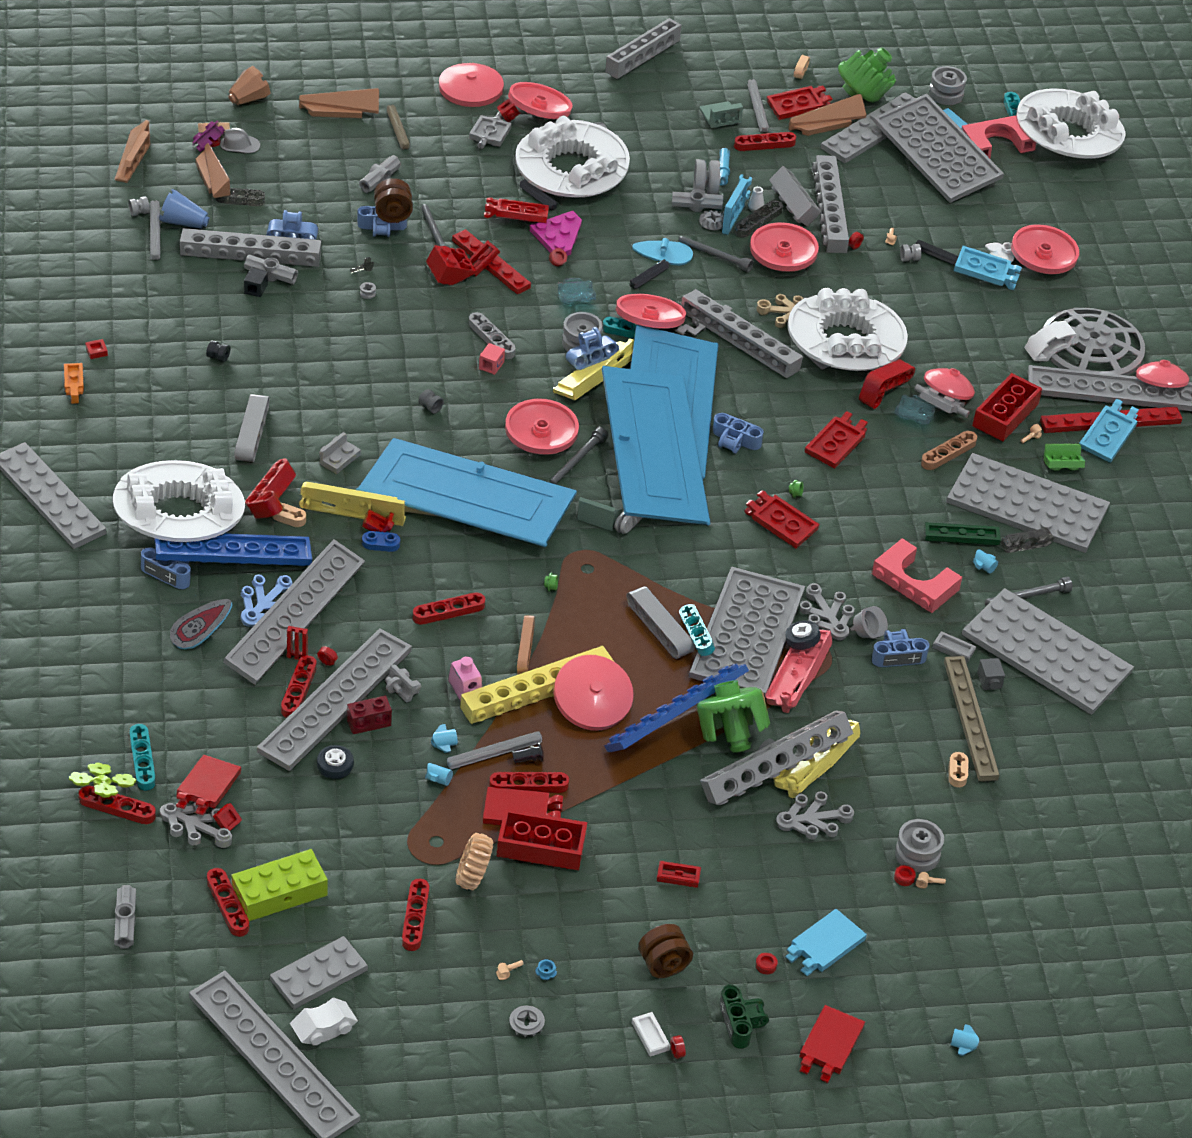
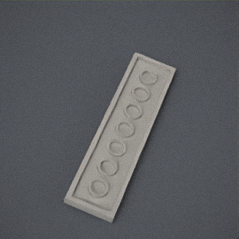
M906 92L868 114L866 118L858 120L822 142L821 149L832 156H836L843 163H847L887 138L873 122L874 117L916 98Z
M25 442L0 453V470L73 549L107 534L106 527Z

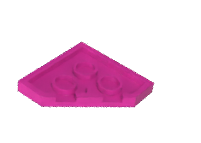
M570 211L547 219V223L538 222L530 225V232L550 253L554 249L560 248L568 256L572 253L573 245L576 242L582 225V219L574 211Z

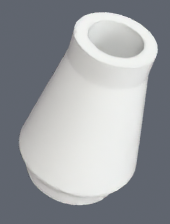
M761 187L753 188L748 202L749 209L752 212H760L764 208L763 188Z

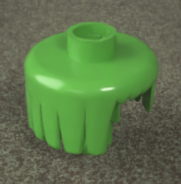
M879 48L877 53L870 50L864 56L858 50L847 61H842L838 65L839 74L845 81L843 88L851 97L861 94L862 98L866 101L875 103L895 84L896 79L894 74L891 75L892 70L889 68L885 71L888 66L887 63L892 60V56L887 50Z
M738 680L715 685L716 694L710 695L697 703V712L703 738L708 742L709 740L711 742L716 741V729L724 727L726 740L730 742L731 746L729 749L732 752L750 749L752 742L748 741V738L751 737L748 725H753V716L759 732H762L765 727L768 728L770 725L762 690L757 687L739 688Z

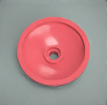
M1168 360L1150 362L1142 365L1136 371L1138 379L1159 387L1179 388L1189 383V376L1178 366L1171 364Z
M931 369L924 375L925 382L931 388L946 396L961 400H969L974 397L975 390L972 384L957 369Z

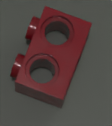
M386 696L347 704V722L352 735L391 726L392 709Z

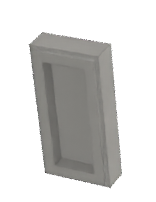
M942 631L932 648L952 657L964 656L966 663H968L976 650V646Z

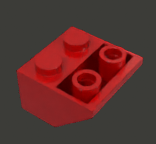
M434 245L426 260L438 283L454 285L474 275L476 272L465 251L460 248L454 249L447 246Z

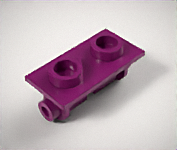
M218 120L215 123L213 121L205 127L207 130L202 134L199 132L193 137L192 145L197 144L196 148L199 152L205 150L207 143L209 145L212 144L209 140L210 137L216 141L224 134L225 129L221 125L217 126Z

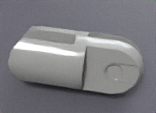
M623 511L615 521V530L626 534L643 517L624 515Z

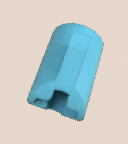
M980 549L976 551L973 563L977 569L980 570L982 568L991 574L998 565L995 556L986 554Z
M446 724L440 725L432 736V746L444 753L451 752L450 746L458 744L456 730H447Z
M428 763L425 779L446 786L449 785L453 771Z
M965 1024L963 1031L954 1029L951 1046L959 1048L958 1055L964 1056L977 1048L979 1038L970 1025Z

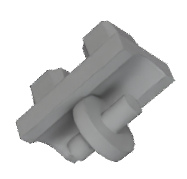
M395 664L390 665V673L385 679L387 683L386 690L389 693L396 692L406 703L411 702L413 695L419 693L421 684L417 680L411 681L409 679V672L405 668L399 669Z

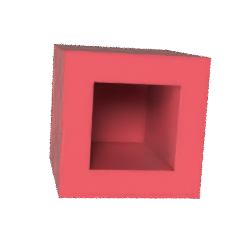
M489 343L480 354L479 369L495 375L504 363L505 349Z

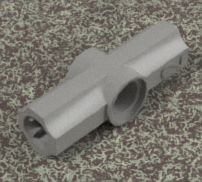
M392 155L380 165L374 164L369 174L359 181L362 191L368 193L376 188L380 182L390 179L391 174L401 167L398 157Z
M695 189L691 193L673 192L672 206L690 207L695 212H700L704 208L722 209L723 195L705 194L700 189Z
M248 255L244 263V269L250 270L252 267L268 271V281L278 279L294 285L298 276V270L280 265L279 261L275 258L261 259Z
M122 885L121 888L117 889L114 945L120 948H129V946L134 944L136 888L130 885Z

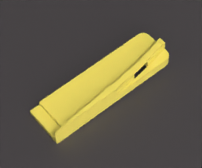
M629 339L626 343L616 342L619 345V350L614 355L590 367L574 371L558 382V386L553 388L554 393L573 400L578 399L603 381L602 366L622 368L631 361L634 340Z
M304 482L301 488L302 499L299 502L301 508L364 519L369 509L385 518L391 512L394 514L392 519L394 525H404L406 518L405 501L398 500L397 497L312 482ZM322 501L334 504L336 506L333 507L330 505L323 504Z
M848 720L854 734L848 736L847 741L839 744L835 743L831 745V749L815 753L812 759L802 760L797 763L796 767L780 771V775L774 778L775 786L788 790L789 797L795 798L832 767L860 737L859 722ZM830 728L827 730L828 737L831 734ZM813 737L810 739V745L814 743Z

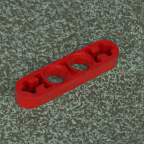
M792 132L737 136L734 141V148L738 151L789 148L795 146L796 135Z
M470 593L416 606L413 609V621L422 625L482 611L485 608V596L481 593ZM460 604V605H462L463 607H462V608H455L454 605ZM441 608L445 611L438 613L435 610Z
M306 655L301 657L295 668L281 703V713L286 718L305 700L316 672V659L312 656ZM307 664H309L307 667V671L304 670V666H307ZM299 677H304L307 680L304 682H299L297 679ZM298 691L301 695L293 696L291 693Z
M496 772L490 776L489 787L563 793L569 788V776L562 772ZM522 780L524 784L516 785L514 781ZM536 780H542L545 783L543 785H537L534 782Z
M84 786L79 790V801L83 806L141 824H150L156 818V810L152 804L120 794L101 797L95 794L94 786ZM106 799L113 801L109 805H105L102 802ZM125 805H130L133 807L131 810L128 811L121 809Z
M221 868L209 870L207 873L208 887L230 932L237 937L247 935L249 932V919L226 872ZM214 877H217V879H220V884H219V885H218L217 880H216ZM222 891L230 893L227 897H221L218 894ZM229 907H235L238 909L234 913H229L226 911V909ZM237 919H238V922H239L240 926H243V927H239L238 925H236V920H237Z
M415 879L410 884L402 934V946L408 951L418 950L422 943L429 897V883L424 879ZM418 888H422L421 896L417 895ZM420 903L423 907L414 909L411 905ZM411 920H417L420 922V924L417 926H411L409 922ZM411 934H415L413 942H410Z

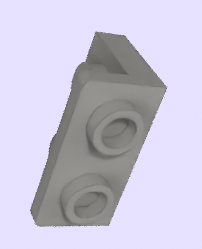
M343 432L321 448L319 452L320 465L338 474L361 455V449L347 442V434Z

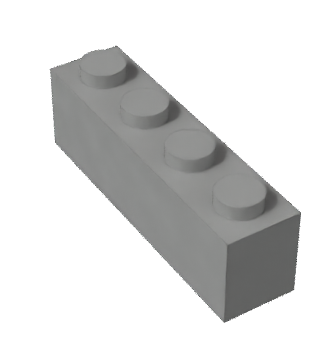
M784 166L769 179L773 185L771 188L777 194H780L779 199L784 204H787V210L794 214L793 218L799 224L803 223L808 226L821 213L794 174Z

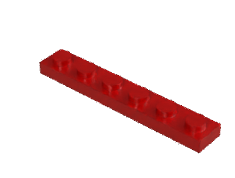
M466 229L452 235V241L471 257L483 245L481 241ZM498 255L485 267L517 295L531 288V282Z

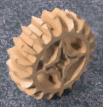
M475 833L469 839L456 874V884L461 886V888L474 890L480 884L492 853V838L482 833Z

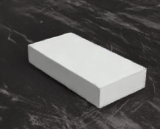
M653 1012L632 1018V1024L650 1057L670 1050V1044Z

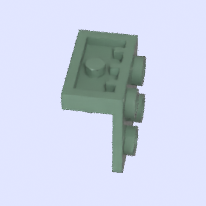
M727 101L700 106V111L710 127L717 128L741 123L743 106L741 103L731 105Z

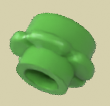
M794 480L793 483H790L789 493L792 494L793 498L802 496L803 482Z
M553 573L545 577L544 586L548 588L549 592L557 590L558 575H553Z

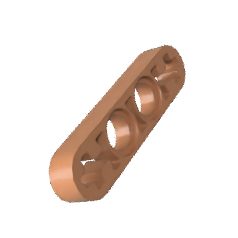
M965 431L923 454L921 466L926 470L938 468L974 448L977 442V435L972 431ZM952 445L959 446L960 448H953ZM940 452H943V453H946L947 455H946V456H943V455H940L939 453H940Z
M524 616L517 661V675L528 672L535 616Z

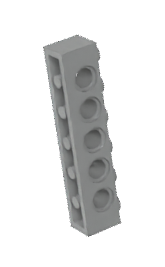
M669 18L611 53L606 59L605 72L618 79L680 41L681 24Z

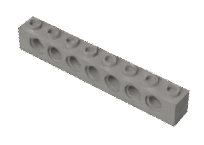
M816 155V161L812 163V172H814V182H816L815 192L817 193V203H819L818 208L821 211L820 224H823L821 226L823 246H826L827 253H847L849 237L836 156Z
M183 228L180 238V255L246 261L248 255H252L261 259L275 258L279 261V264L319 267L321 240Z
M696 289L682 297L681 306L685 309L687 316L690 318L695 317L706 328L777 373L788 378L800 371L803 356Z
M836 710L701 779L700 782L708 802L722 805L729 801L728 798L744 794L747 788L760 786L763 784V780L779 776L780 771L792 769L802 760L812 759L815 753L819 751L825 752L831 749V745L847 741V737L854 733L846 713ZM830 728L831 734L828 737L827 730ZM813 737L814 743L810 745V739ZM796 745L797 752L793 754V748ZM779 754L780 760L776 763V756ZM762 763L763 769L759 772L758 767ZM743 772H745V773H746V777H745V779L742 781L741 775H742ZM728 780L729 785L725 790L724 783Z

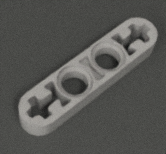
M475 312L470 314L469 326L487 344L490 343L504 348L505 359H512L515 356V345L482 313Z

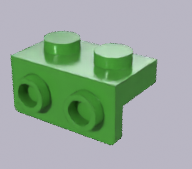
M1045 444L1044 462L1050 469L1060 470L1061 468H1068L1070 470H1078L1079 468H1085V460L1081 456L1080 444Z

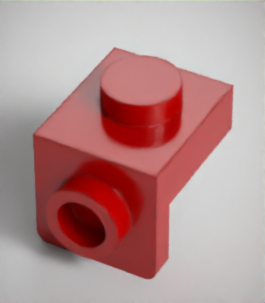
M507 99L497 107L506 122H510L521 114L510 99Z
M369 509L365 515L362 527L369 531L390 532L394 525V521H392L394 514L390 512L385 518Z

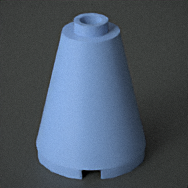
M172 189V194H168L162 207L164 215H160L159 220L202 229L203 226L206 227L210 217H207L208 213L177 190Z

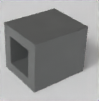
M980 659L977 674L982 689H1002L1005 674L1000 659Z

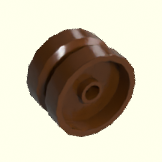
M387 179L376 186L374 190L375 212L381 220L388 223H399L410 217L413 211L412 193L406 182L400 179Z
M664 924L648 931L638 944L641 956L646 961L652 976L656 978H667L683 971L693 959V952L680 927L675 924Z

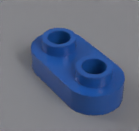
M368 531L362 536V545L368 550L393 552L400 547V537L395 533Z

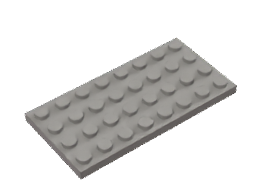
M928 94L874 117L873 122L949 203L994 183L1004 176V173Z
M974 453L968 459L946 500V503L1084 553L1087 552L1110 505V502Z
M731 567L707 627L715 650L708 656H701L697 652L689 678L702 681L711 675L719 674L718 670L725 666L730 667L736 663L738 666L746 664L749 671L735 679L738 680L739 688H760L765 698L786 643L785 632L793 624L805 586Z
M1005 588L962 631V635L1091 715L1132 673L1134 668L1131 664Z

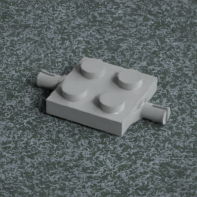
M497 112L495 117L481 115L470 131L469 139L478 141L477 146L481 149L484 148L486 143L500 147L511 130L512 123L501 120L503 116L500 112Z
M919 384L914 388V391L921 393L919 398L948 413L955 412L965 418L970 414V411L964 409L965 402L961 399L946 396L933 388H924Z

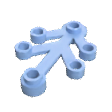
M255 575L252 584L255 587L257 605L254 608L251 600L254 593L253 588L250 586L243 587L241 596L244 600L245 610L241 613V621L245 626L253 627L264 616L265 613L261 612L269 610L275 604L272 601L281 592L285 593L292 585V580L289 576H280L275 587L265 596L263 590L265 578L262 575Z

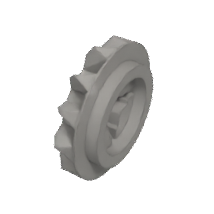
M704 211L700 215L699 222L706 229L719 230L723 228L724 215L723 213H718V211Z
M520 1006L511 1013L509 1019L511 1029L515 1030L516 1035L520 1033L524 1037L527 1035L535 1036L537 1032L542 1031L545 1024L543 1013L533 1006ZM528 1016L530 1023L528 1026H525L524 1022Z

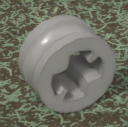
M371 282L362 283L360 286L361 297L365 299L374 298L376 286Z

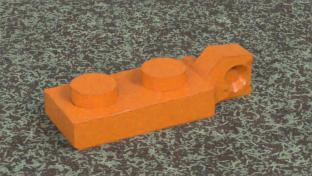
M64 364L66 395H71V404L79 403L78 394H83L84 391L83 364Z

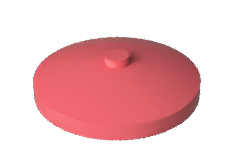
M457 64L447 68L439 78V90L444 98L461 106H486L498 100L503 93L504 82L501 75L496 70L482 64Z
M518 82L510 87L508 93L510 101L515 106L527 113L542 118L558 119L563 115L568 117L573 106L570 99L561 92L538 83Z
M790 223L764 225L753 233L750 242V251L753 257L762 265L778 271H798L809 267L816 260L819 249L818 242L811 232Z
M1029 225L1019 229L1014 234L1011 244L1013 255L1022 265L1045 274L1067 272L1076 265L1079 257V247L1075 240L1064 231L1047 225Z
M628 294L620 297L616 304V312L622 318L651 328L678 327L684 323L686 311L681 305L667 298L655 295Z
M530 399L520 402L511 408L506 417L505 430L511 442L527 452L555 454L568 449L574 444L578 436L579 423L576 415L559 402L548 399Z
M598 655L575 657L560 669L555 679L553 691L556 705L563 716L578 727L595 731L612 728L626 717L632 706L633 687L627 673L617 663L606 657Z

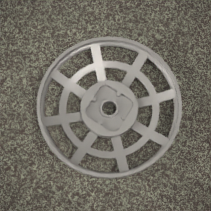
M1094 308L1067 309L1053 315L1043 326L1044 328L1066 315L1071 316L1064 320L1067 323L1075 319L1080 323L1077 327H1071L1075 331L1076 336L1070 347L1064 349L1071 355L1082 359L1079 367L1074 366L1055 353L1051 356L1050 360L1061 369L1128 376L1143 361L1145 343L1139 331L1122 317L1108 311ZM1084 317L1098 318L1097 322L1086 321ZM1108 321L1118 328H1110L1104 322ZM1123 333L1125 343L1117 340L1115 334ZM1128 333H1133L1140 343V351L1130 346L1131 340ZM1076 345L1079 349L1085 351L1084 354L1076 351L1071 346ZM1114 345L1123 348L1115 355L1111 352ZM1128 351L1137 356L1130 365L1124 368H1120L1117 362ZM1091 354H1105L1106 357H1092ZM1088 362H1110L1113 371L1087 370L1086 367Z

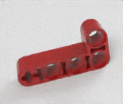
M898 359L871 371L865 378L859 395V401L876 409L880 405L885 391L908 382L915 373V367Z
M286 458L280 459L273 464L246 499L245 503L254 518L275 516L283 510L279 497L296 477L295 471Z

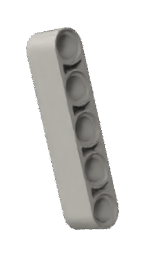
M250 394L235 448V460L255 461L269 409V396Z
M643 586L627 593L626 599L629 606L673 658L678 659L694 652L695 646L692 639L647 587Z

